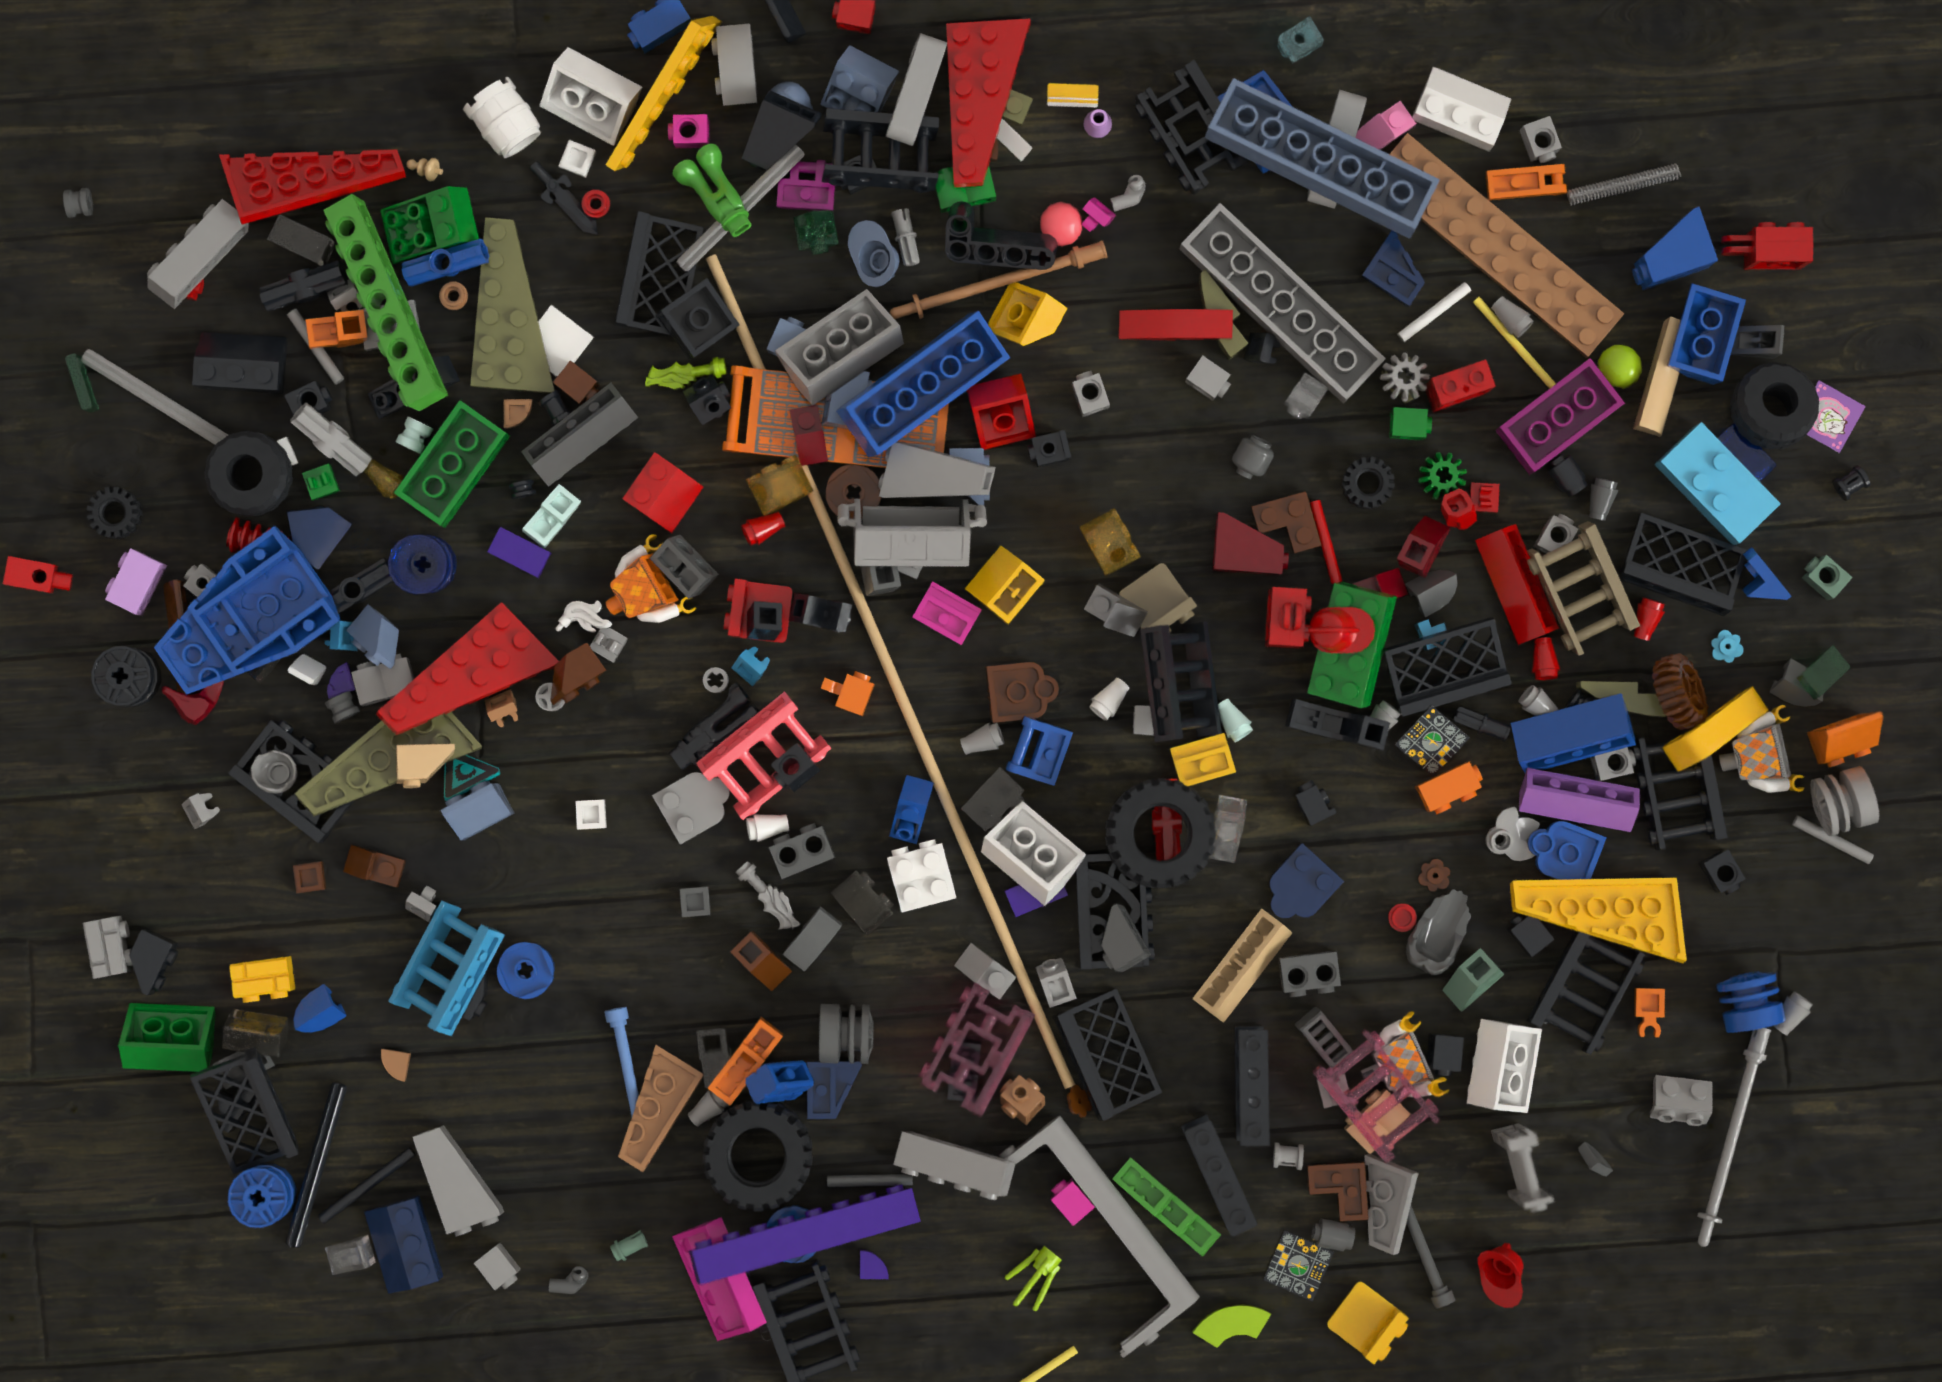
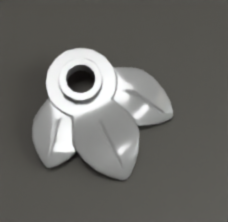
M1515 806L1506 808L1497 816L1495 827L1488 831L1486 845L1493 853H1505L1514 861L1530 859L1535 855L1528 848V838L1532 832L1538 830L1540 824L1529 817L1519 818L1518 810ZM1498 835H1503V842L1500 844L1495 843V838Z

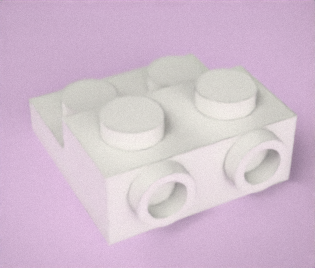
M935 839L919 843L920 849L909 852L908 846L892 850V856L887 857L901 912L956 898L943 844H936Z

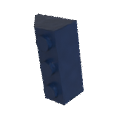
M420 1195L364 1212L388 1294L431 1284L444 1277Z

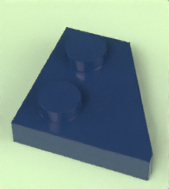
M1393 230L1361 276L1407 307L1410 306L1425 283L1419 271L1415 269L1408 252L1405 251L1400 243L1397 233Z
M807 1061V1067L814 1080V1085L807 1090V1119H836L862 1067L861 1061H854V1064H850L849 1061H839V1063Z

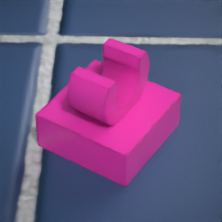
M1094 197L1083 208L1089 216L1081 225L1091 232L1099 223L1104 227L1110 224L1116 214Z

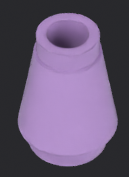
M1097 109L1086 115L1084 128L1090 136L1101 138L1111 130L1112 121L1105 111ZM1094 117H1099L1100 119H1104V121L1102 123H1096L1094 121Z

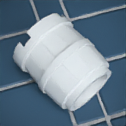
M505 77V84L498 80L473 97L476 103L472 107L467 103L463 108L469 119L474 120L484 140L488 141L496 153L503 155L504 158H508L527 147L541 133L539 130L540 125L530 110V106L515 91L516 87L509 77Z

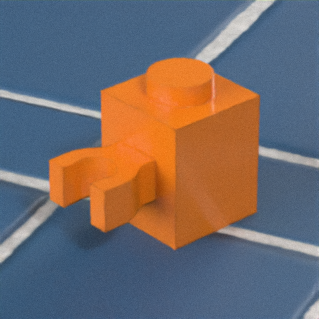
M855 671L853 676L847 674L844 684L824 678L821 689L839 695L836 707L863 716L875 684L869 682L870 676Z

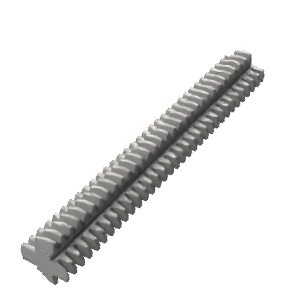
M1675 163L1674 165L1671 164V166H1664V168L1650 169V171L1630 174V176L1626 175V177L1616 178L1613 181L1610 179L1609 181L1606 180V182H1599V184L1596 183L1568 190L1567 197L1570 205H1572V202L1575 205L1576 201L1579 204V201L1581 203L1583 202L1582 200L1586 202V199L1589 201V198L1592 201L1593 197L1596 200V196L1599 199L1600 195L1603 198V195L1605 197L1607 196L1606 194L1610 196V193L1613 195V192L1616 195L1617 191L1620 194V190L1623 193L1624 189L1627 192V189L1629 191L1630 188L1632 190L1634 187L1637 189V186L1640 189L1641 185L1644 188V184L1647 187L1648 183L1651 186V183L1653 185L1654 182L1656 184L1658 181L1661 183V180L1664 183L1665 179L1666 182H1668V179L1671 181V178L1673 180L1675 177L1678 179V176L1681 177L1678 165Z

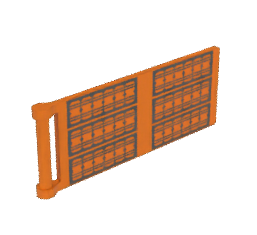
M731 366L730 375L733 376L730 398L731 409H729L726 441H723L722 450L799 459L790 410L812 405L796 388L787 372ZM744 377H753L746 444L737 443ZM826 397L814 404L818 405L821 423ZM949 403L898 440V442H905L944 453ZM821 424L824 432L828 462L886 468L885 456L887 449L877 456L868 457L850 430Z

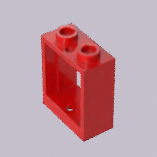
M1483 360L1431 378L1425 384L1427 386L1425 391L1432 412H1436L1483 396L1496 386L1487 360Z

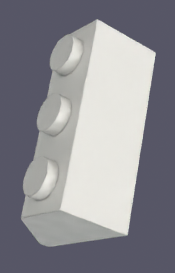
M568 47L553 64L540 107L614 146L635 109L642 87Z
M1433 67L1412 118L1416 122L1490 151L1501 130L1511 99Z
M1023 801L984 837L981 850L982 854L1044 906L1066 885L1086 856L1083 851Z
M1481 1019L1477 1032L1478 1039L1475 1056L1472 1061L1473 1068L1468 1086L1467 1103L1494 1110L1528 1113L1542 1029Z

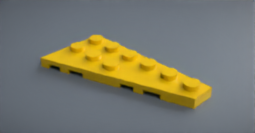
M1677 878L1518 880L1510 883L1512 911L1676 962L1684 963L1687 961Z

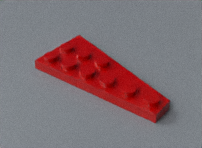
M1031 19L946 24L954 188L983 186L994 143L999 133L1002 116L1005 112L1015 79L1018 62L1024 48L1026 35L1030 28Z
M501 602L377 711L376 715L395 735H398L444 713H450L463 705L471 704L509 688L510 685L524 679L527 680L543 671L551 670L559 661Z

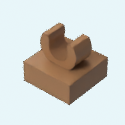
M511 689L485 700L486 711L491 722L496 720L498 726L504 727L502 717L511 715L514 722L518 721L516 700Z

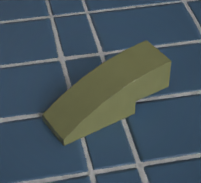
M1206 270L1202 271L1199 281L1203 308L1233 310V321H1235L1240 313ZM1234 324L1232 326V339H1216L1228 360L1248 345V342Z
M1576 682V688H1580L1584 694H1589L1594 700L1622 693L1628 713L1649 717H1666L1663 714L1661 705H1659L1656 694H1638V682Z

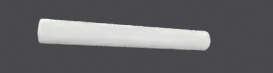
M1465 282L1397 333L1399 338L1403 342L1407 341L1471 291L1470 287Z

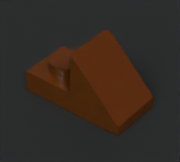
M351 845L343 872L364 880H372L393 887H399L406 860Z

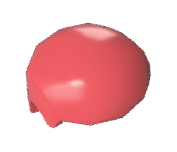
M1065 202L1050 204L1042 213L1040 218L1041 232L1053 236L1058 246L1062 247L1072 244L1081 235L1082 217L1072 204Z

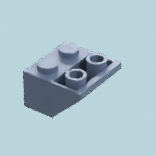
M849 45L836 63L821 105L831 109L880 113L892 91L899 71Z
M481 782L471 788L472 794L466 797L465 795H457L445 802L447 807L442 809L441 812L460 840H466L515 814L499 783Z

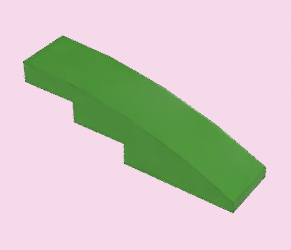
M1131 1157L1113 1177V1180L1201 1256H1204L1221 1236L1216 1229Z

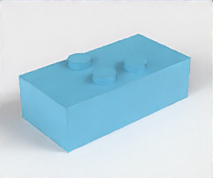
M1702 422L1695 425L1654 464L1732 545L1740 544L1781 504Z

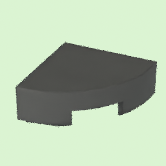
M1584 1142L1578 1147V1151L1589 1169L1602 1176H1608L1613 1171L1604 1157L1590 1144Z

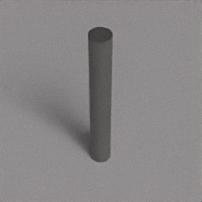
M908 1174L827 1176V1187L913 1185V1176Z

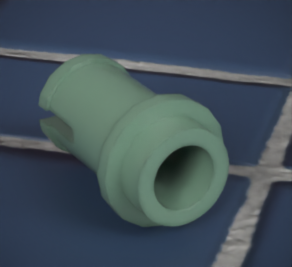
M638 1230V1232L619 1242L615 1240L610 1248L617 1261L621 1259L626 1261L627 1256L649 1245L642 1231Z

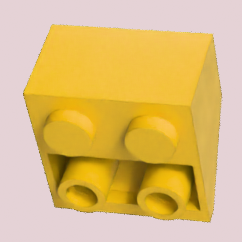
M1000 546L966 586L965 590L1009 625L1045 580L1023 561Z

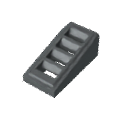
M1317 1007L1312 1008L1295 1023L1296 1028L1333 1071L1355 1053ZM1324 1028H1327L1328 1031L1315 1040L1314 1037ZM1334 1037L1335 1040L1323 1049L1322 1046ZM1341 1045L1343 1049L1330 1058L1328 1055Z

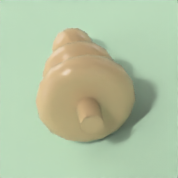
M422 158L419 162L410 159L407 162L408 169H417V174L419 176L425 175L428 181H434L438 174L442 175L443 169H440L439 161L436 158H431L429 161Z

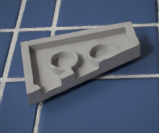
M1366 1154L1365 1165H1368L1369 1180L1366 1181V1190L1369 1192L1370 1209L1368 1210L1369 1245L1392 1255L1399 1254L1418 1172L1375 1155Z

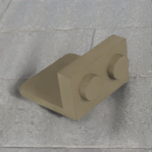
M1163 563L1158 564L1119 593L1123 598L1148 612L1140 628L1159 625L1170 626L1177 620L1180 624H1183L1195 615L1192 610L1197 607L1193 599L1187 596L1168 567Z

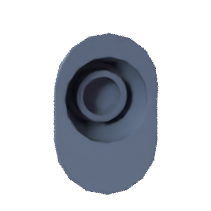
M869 220L858 222L852 227L848 236L849 252L861 280L868 286H882L895 277V272L899 266V254L891 245L882 226Z

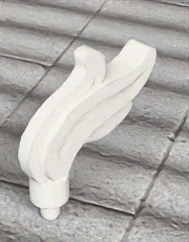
M574 601L566 606L564 614L558 620L560 623L557 625L556 631H561L563 627L567 628L573 621H578L581 627L589 632H596L592 625L599 629L609 628L612 623L609 620H603L597 615L602 607L599 601H596L594 604Z

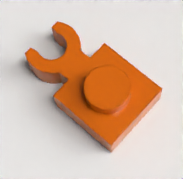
M1634 988V1016L1642 1017V1022L1637 1028V1033L1640 1037L1645 1036L1644 1030L1647 1026L1653 1027L1654 1037H1660L1661 1028L1656 1022V1017H1665V989Z

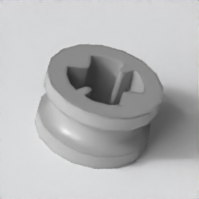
M715 667L705 672L703 684L708 691L720 693L728 686L729 677L723 669ZM712 673L715 675L722 674L724 679L720 680L723 682L721 687L716 685L711 687L708 681H711L709 676Z

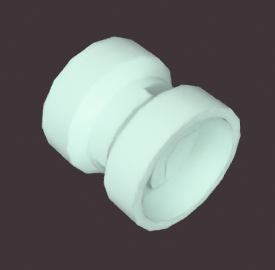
M407 417L404 423L406 429L398 435L395 442L421 454L425 447L424 439L430 437L433 428Z

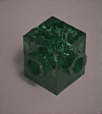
M833 210L810 211L793 218L799 251H811L812 255L827 253L828 247L839 244Z

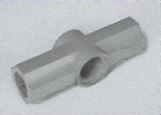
M308 403L302 405L290 420L295 427L312 440V443L319 451L329 458L333 457L355 476L362 473L372 460V456L352 441L350 435L341 426L332 420L329 422Z

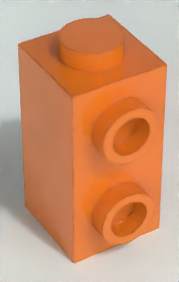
M1465 762L1416 785L1415 788L1426 811L1431 812L1434 810L1437 815L1452 808L1450 802L1460 798L1461 802H1465L1477 796L1475 790L1482 788L1479 781L1483 780L1476 765L1471 766L1470 762Z

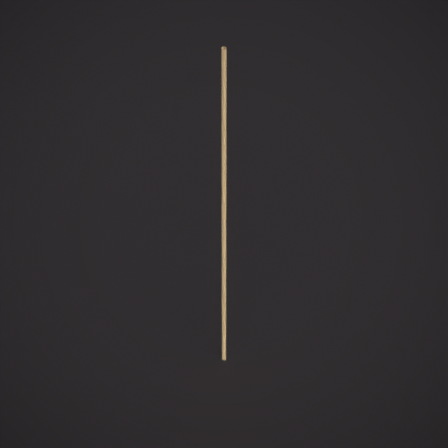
M717 255L707 257L706 261L725 305L739 323L736 330L752 367L755 369H765ZM792 458L931 781L934 782V788L1065 1089L1075 1085L810 470L807 465L800 467L799 459Z

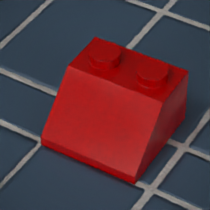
M1021 373L975 384L967 389L981 448L985 450L1036 437L1028 395Z
M654 452L622 499L667 531L673 533L704 487Z

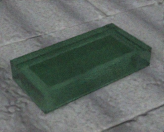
M76 353L68 355L65 360L81 409L89 413L99 410L85 364L81 361L82 356Z
M1831 646L1809 665L1797 679L1815 700L1822 696L1851 667L1838 650Z

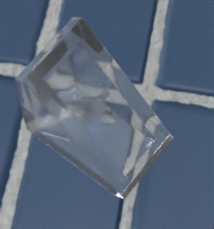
M368 1235L325 1247L332 1275L365 1269L376 1262Z

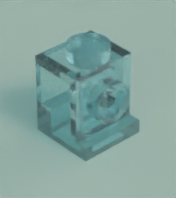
M1309 16L1304 21L1281 33L1278 38L1280 42L1277 45L1283 57H1289L1292 63L1321 47L1324 39ZM1301 35L1305 41L1302 44H1298L1295 42L1294 37Z

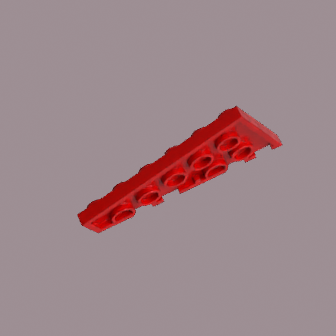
M397 149L363 150L360 154L346 155L344 151H333V155H319L318 152L274 153L271 157H256L255 154H244V158H230L229 154L219 155L241 225L406 178Z

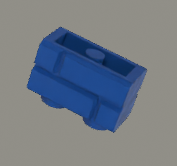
M803 1060L764 1064L756 1070L757 1072L749 1075L745 1082L750 1096L757 1104L795 1100L814 1085V1080Z

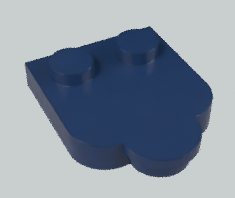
M1301 843L1273 873L1269 880L1270 890L1274 894L1271 899V909L1280 918H1290L1295 914L1300 917H1310L1321 908L1344 881Z

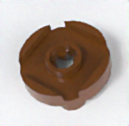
M860 465L842 466L833 472L828 480L826 487L827 503L833 513L838 516V506L840 504L848 505L854 503V498L849 500L846 497L849 493L847 488L851 485L853 488L859 486L862 489L859 492L862 520L863 506H879L882 497H879L880 489L878 486L879 479L867 467ZM849 511V519H854V511Z

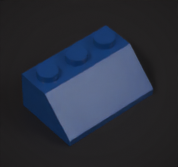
M1691 284L1668 366L1686 377L1712 385L1723 382L1746 300Z

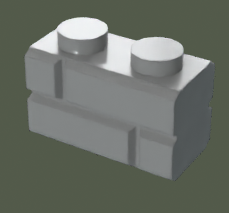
M115 916L83 923L93 979L131 972L132 962L129 954L132 949L127 948L126 938L130 935L127 921H122V916Z

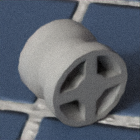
M552 683L541 685L535 696L539 707L547 711L561 709L565 704L564 700L555 705L550 701Z

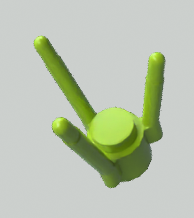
M1045 1246L1040 1251L1036 1248L1028 1258L1005 1276L1006 1280H1010L1035 1260L1032 1266L1037 1271L1013 1302L1014 1306L1020 1304L1042 1274L1044 1276L1048 1274L1033 1306V1311H1037L1055 1274L1059 1271L1060 1267L1058 1264L1062 1260Z

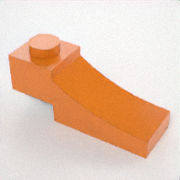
M760 1017L708 1086V1089L728 1105H731L746 1086V1078L753 1072H757L756 1070L760 1068L781 1040L783 1033Z

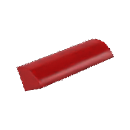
M1513 524L1475 540L1518 645L1559 629L1537 574H1532L1527 564V560L1530 557L1517 525Z

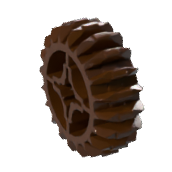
M1681 653L1671 654L1656 661L1652 674L1653 686L1656 690L1659 705L1663 709V714L1667 715L1668 721L1680 730H1688L1704 723L1708 717L1707 710L1709 706L1706 702L1707 696L1701 682L1702 679L1699 678L1693 663Z

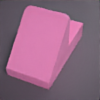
M1399 101L1382 114L1378 113L1357 131L1355 138L1381 150L1414 127L1416 122L1402 102Z

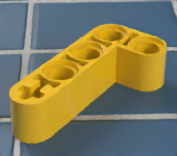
M1751 686L1708 716L1704 723L1696 725L1690 731L1671 740L1662 749L1679 772L1714 753L1765 714L1768 708L1754 687Z

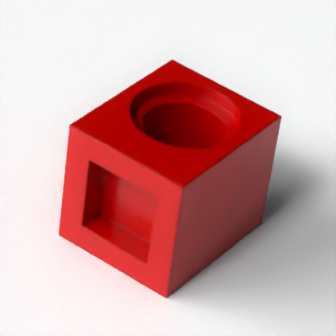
M840 0V2H835L832 18L836 19L837 28L870 34L876 7L875 1Z

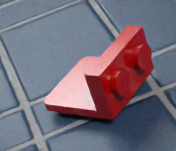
M735 579L734 585L729 584L727 601L732 602L731 613H726L724 619V629L728 630V636L747 639V611L754 601L782 603V631L775 641H761L785 642L788 634L792 589L787 586Z

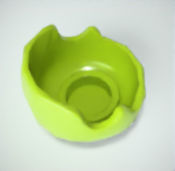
M1613 345L1602 352L1598 360V369L1612 386L1625 389L1638 381L1642 373L1641 358L1634 349L1628 346Z

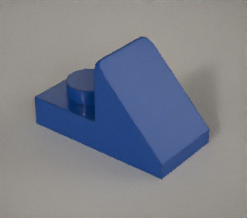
M1752 547L1743 554L1748 560L1744 566L1756 578L1742 589L1746 596L1783 600L1791 597L1786 588Z

